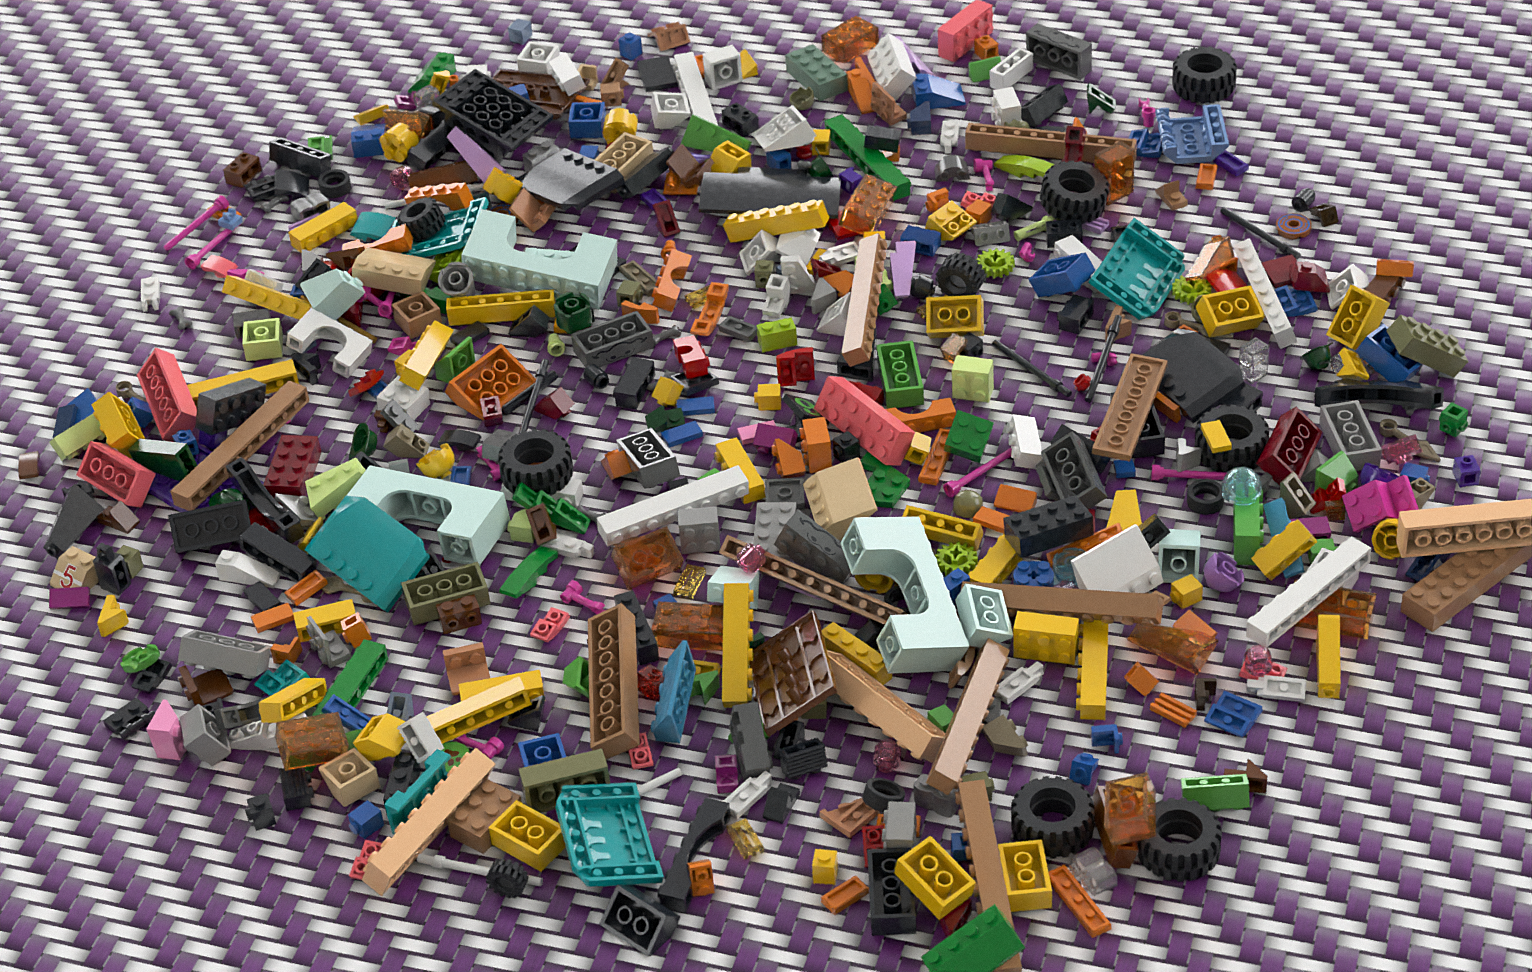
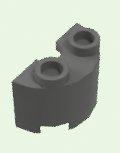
M958 155L944 156L943 160L935 164L936 182L948 181L950 177H956L958 180H970L968 164L960 159Z

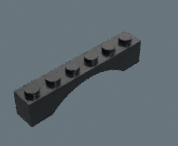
M242 457L225 466L230 481L243 493L244 497L279 536L290 544L305 536L300 520L291 510L282 507L270 495L251 466Z
M705 798L702 805L698 806L696 818L690 822L688 834L681 841V849L679 853H675L671 869L667 870L665 882L659 886L657 892L660 904L668 909L686 914L693 899L692 883L689 878L687 863L693 861L698 851L706 843L724 833L731 818L730 804L728 802Z

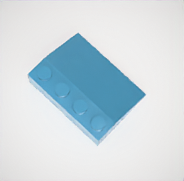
M683 640L670 655L668 664L664 665L663 677L665 678L664 682L660 683L659 686L660 700L655 704L656 719L652 720L651 733L654 734L656 741L679 744L681 742L696 672L687 640Z

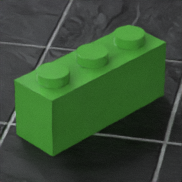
M1247 774L1181 778L1182 798H1187L1188 801H1198L1199 805L1202 806L1204 804L1211 811L1231 808L1241 810L1250 807Z

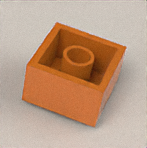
M825 417L802 420L803 428H799L800 438L804 439L800 442L801 452L806 454L803 455L804 465L808 466L810 473H816L832 467L831 442Z

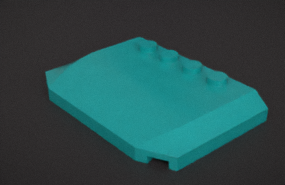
M487 198L472 200L468 208L445 213L446 221L444 226L436 234L422 241H413L412 249L401 254L424 258L465 246L481 210L487 209L489 203ZM397 220L394 221L392 228L400 226Z
M1133 218L1088 283L1113 302L1122 306L1124 310L1135 318L1142 320L1153 316L1158 311L1172 290V283H1175V279H1179L1184 272L1185 265L1183 264L1185 254L1136 218Z
M348 495L343 498L304 549L387 613L403 593L401 582L414 579L430 558L428 553H426L421 538L367 498Z
M636 783L566 785L562 787L555 808L572 871L587 887L663 882L664 876L660 862L655 860L639 806L640 795Z

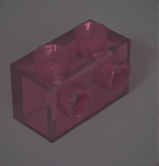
M1416 434L1381 446L1383 458L1388 464L1395 462L1396 466L1413 460V455L1422 452Z

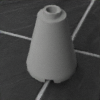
M452 262L440 271L438 284L445 294L451 297L476 296L473 273L465 263Z

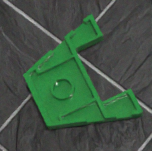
M866 452L860 461L863 469L873 472L867 481L876 506L893 508L910 486V478L890 465L883 464L871 453Z

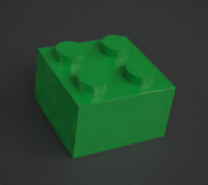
M957 410L945 442L944 451L980 463L992 433L994 422Z

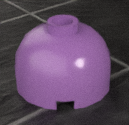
M1223 552L1214 553L1207 560L1204 567L1206 584L1209 588L1220 592H1230L1244 582V573L1242 569L1238 571L1235 567L1237 562Z

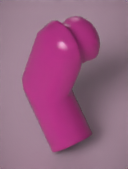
M1029 242L1024 243L1019 252V256L1025 262H1032L1035 258V253L1031 254L1032 244Z
M1102 352L1091 353L1092 363L1099 361ZM1109 353L1107 359L1109 366L1117 364V355Z

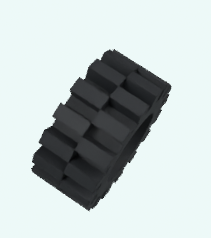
M497 859L493 862L486 876V884H489L488 887L490 889L494 888V893L499 892V896L503 897V895H506V898L521 896L529 879L527 871H523V866L518 867L519 863H511L512 860L510 859L507 862L505 859Z

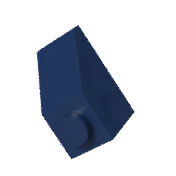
M929 101L910 111V119H907V129H911V135L931 134Z

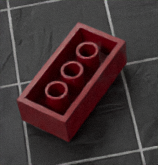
M1296 406L1280 416L1257 465L1265 473L1268 472L1279 486L1292 472H1295L1300 480L1323 432Z
M281 435L263 484L273 498H275L276 494L307 496L305 481L313 478L321 456L318 436Z

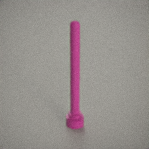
M222 195L217 197L211 208L166 243L164 249L170 250L215 212L225 210L229 206L227 199Z
M227 228L224 229L198 253L190 254L185 258L186 266L190 269H195L200 265L201 258L233 231Z
M389 291L386 300L380 303L378 313L381 316L389 317L392 314L391 304L396 292Z
M1009 448L958 481L950 480L945 483L943 489L946 495L951 498L959 493L961 487L1011 457L1012 448Z
M1152 465L1151 480L1175 477L1244 481L1246 478L1243 473L1189 470L1177 472V470L1164 469L1160 465Z

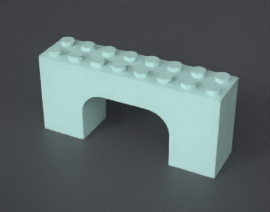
M481 210L461 254L462 263H465L472 270L474 281L519 292L554 289L555 300L558 296L567 292H573V294L577 295L580 292L588 296L592 308L599 309L617 265L616 239L583 232L578 246L571 256L564 259H552L513 249L517 241L516 218L506 214Z
M369 466L347 494L348 496L367 498L398 522L404 519H418L441 524L437 534L444 560L466 565L478 562L480 566L510 521L504 492L375 466Z
M854 518L840 542L852 575L881 574L892 578L900 586L911 614L890 615L876 639L888 673L951 671L968 650L969 641L964 634L962 623L959 621L956 608L952 603L949 590L943 580V574L939 570L937 559L934 557L930 541L927 539L925 528L920 518Z

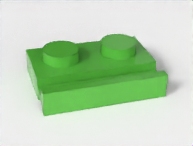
M329 135V138H325V136L308 138V147L331 154V160H333L332 135Z

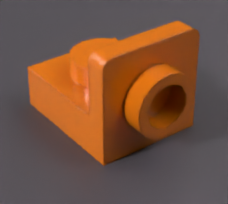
M942 188L928 193L927 201L925 202L927 210L933 214L938 208L946 205L949 202L948 190Z

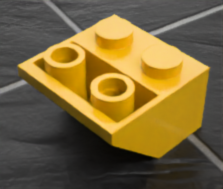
M728 140L715 147L710 156L714 161L710 172L738 173L739 167H752L751 153Z
M951 200L928 216L925 229L941 232V241L954 240L974 226L977 221Z
M388 713L374 716L353 744L368 761H379L390 756L395 757L400 754L401 748L406 743L402 734L399 733L400 730L397 729L405 721Z

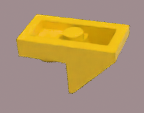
M1342 348L1339 354L1344 366L1336 376L1342 379L1368 380L1370 377L1359 355L1356 352Z
M107 595L97 622L101 637H106L129 623L126 610L120 609V604L117 603L115 595Z

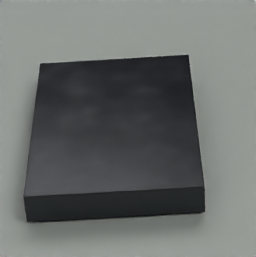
M668 55L636 61L646 92L678 87Z

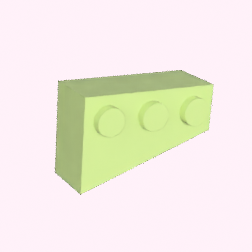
M357 458L305 481L310 508L318 518L322 517V521L326 518L325 515L328 512L336 509L366 471Z

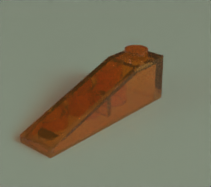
M394 109L383 110L384 120L389 128H392L397 123H404L409 126L408 129L411 132L414 131L419 141L422 138L425 139L433 129L431 116L420 111L409 112V110L399 112Z
M1216 235L1211 237L1212 240L1204 245L1185 277L1186 281L1203 279L1235 256L1229 236L1222 237V235Z
M1141 623L1136 624L1127 638L1129 642L1197 675L1219 642L1218 639L1201 631L1160 625L1148 627Z

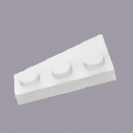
M781 256L782 276H788L790 294L814 293L817 284L814 282L812 274L807 272V267L799 256Z

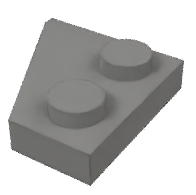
M275 495L274 499L278 503H282L285 509L291 510L300 520L301 526H311L318 519L310 508L308 497Z

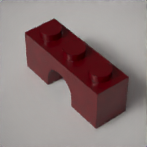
M1067 125L1064 142L1065 155L1062 161L1082 162L1086 138L1084 127Z

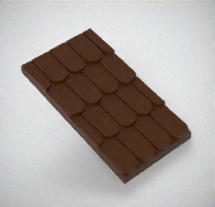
M500 69L492 78L507 88L524 83L530 101L553 114V120L560 119L564 112L571 107L575 98L590 83V78H582L586 87L568 96L566 91H561L551 74Z
M814 610L753 650V661H749V666L753 670L754 688L764 731L768 737L838 691L830 658L827 654L825 639L821 631L820 621Z

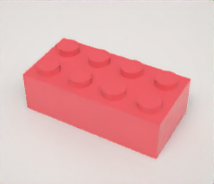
M975 0L939 27L938 56L955 62L974 47V39L980 38L983 35H990L993 32L992 5L981 0Z
M90 441L76 475L118 501H122L125 505L141 508L156 473L114 448L109 447L107 444Z

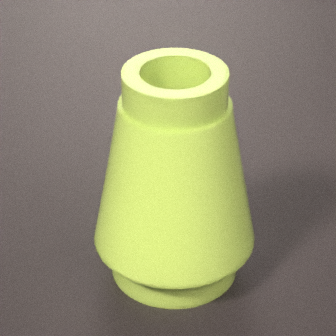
M553 333L548 338L547 350L549 354L555 357L563 354L565 344L558 334Z

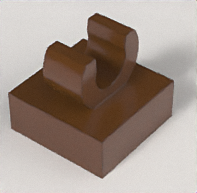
M376 410L374 417L378 422L377 428H380V432L387 433L389 427L393 426L380 414L382 410Z

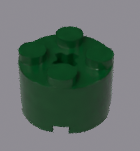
M567 292L556 298L554 311L559 328L565 330L568 334H573L592 325L591 306L587 295L580 292L579 295Z

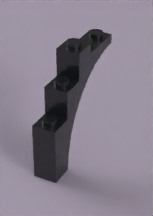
M1345 378L1334 381V384L1316 387L1314 395L1315 407L1358 400L1360 404H1394L1435 409L1443 407L1444 388L1408 380L1393 383L1378 379L1363 382Z

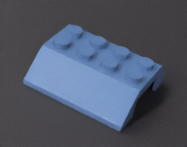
M1220 104L1203 105L1201 117L1170 118L1169 107L1158 108L1155 111L1163 154L1176 164L1211 162L1229 147Z

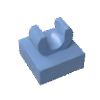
M228 208V212H224L223 216L218 220L219 226L232 231L243 222L242 216L237 215L236 210Z

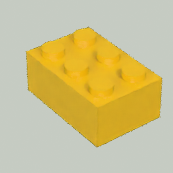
M1251 285L1202 295L1196 305L1197 312L1209 338L1258 328L1265 317Z
M1350 285L1326 335L1356 350L1366 336L1379 327L1390 303L1362 288Z
M981 295L926 297V333L929 339L963 337L968 332L975 336H984V301Z
M107 392L91 404L94 409L93 415L100 422L101 425L99 427L106 435V443L109 447L117 449L120 453L132 459L128 449L139 439H145L130 406L112 393Z
M1017 611L1013 628L1014 658L1075 665L1079 648V618Z
M517 800L488 827L492 845L540 872L566 848L558 822Z
M931 835L897 860L894 871L900 880L939 920L971 897L976 884Z
M1042 840L998 844L1011 912L1052 908V888Z

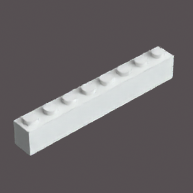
M694 53L674 55L675 62H672V67L681 93L686 94L691 113L689 117L691 118L695 114L718 125Z
M1250 238L1233 245L1279 348L1282 349L1296 343L1297 339Z
M739 465L597 517V529L607 547L618 544L626 539L677 521L678 510L714 507L738 497H743L749 494V481Z
M1353 537L1342 542L1336 550L1328 553L1325 559L1320 563H1316L1309 572L1304 573L1294 584H1290L1282 594L1277 595L1272 602L1263 606L1256 615L1251 616L1246 623V636L1267 648L1369 564L1371 547Z

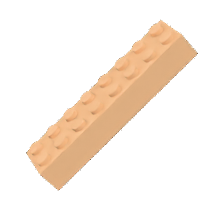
M1532 499L1400 511L1396 542L1401 557L1532 545Z
M827 650L832 672L835 675L838 690L836 693L840 696L839 699L848 705L854 706L853 710L856 713L868 717L867 721L881 727L883 734L890 738H895L897 740L896 743L900 747L908 748L914 758L918 760L926 759L933 763L945 732L843 654Z
M477 748L471 754L467 752L460 760L461 764L458 767L454 766L448 772V778L445 781L440 780L435 786V792L432 795L427 794L421 802L422 806L419 809L414 808L407 817L408 821L405 824L401 822L394 831L395 835L392 838L388 836L382 843L381 850L379 852L374 851L368 858V863L363 869L365 873L362 881L380 896H383L417 859L418 855L448 825L447 819L489 778L496 763Z

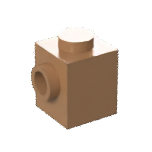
M620 82L600 84L601 101L605 102V107L622 105L621 99H624V89H620Z

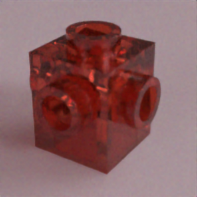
M651 664L638 671V691L651 700L659 697L660 683L664 682L665 678L663 677V672Z

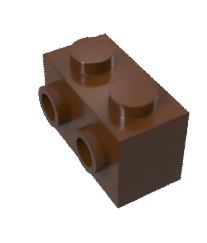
M242 152L223 169L226 184L243 188L245 184L262 170L259 156Z
M475 594L436 604L443 634L482 624L480 607Z

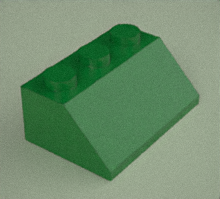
M438 52L426 63L408 89V93L412 94V91L427 93L434 72L449 71V75H453L456 71L454 54Z

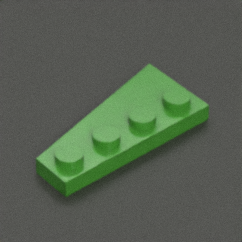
M693 114L681 144L685 147L713 152L715 147L728 140L748 152L752 142Z

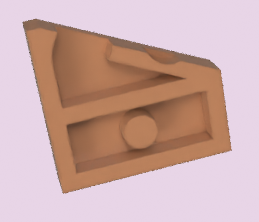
M859 798L853 802L838 805V809L829 812L823 809L819 813L821 819L851 838L880 814V811L870 808L864 803L862 798Z

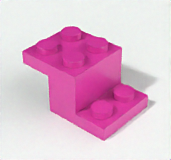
M1406 475L1400 476L1388 483L1373 480L1342 495L1353 531L1357 533L1373 525H1378L1385 519H1398L1400 511L1419 510L1408 476Z

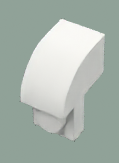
M771 274L766 285L768 297L763 306L762 313L763 315L780 318L783 309L787 308L789 302L788 276Z

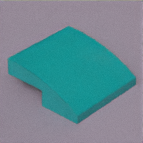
M361 212L350 235L366 241L368 237L378 241L392 228L395 217L377 212Z
M286 659L274 673L267 670L254 685L270 696L303 678H310V676Z

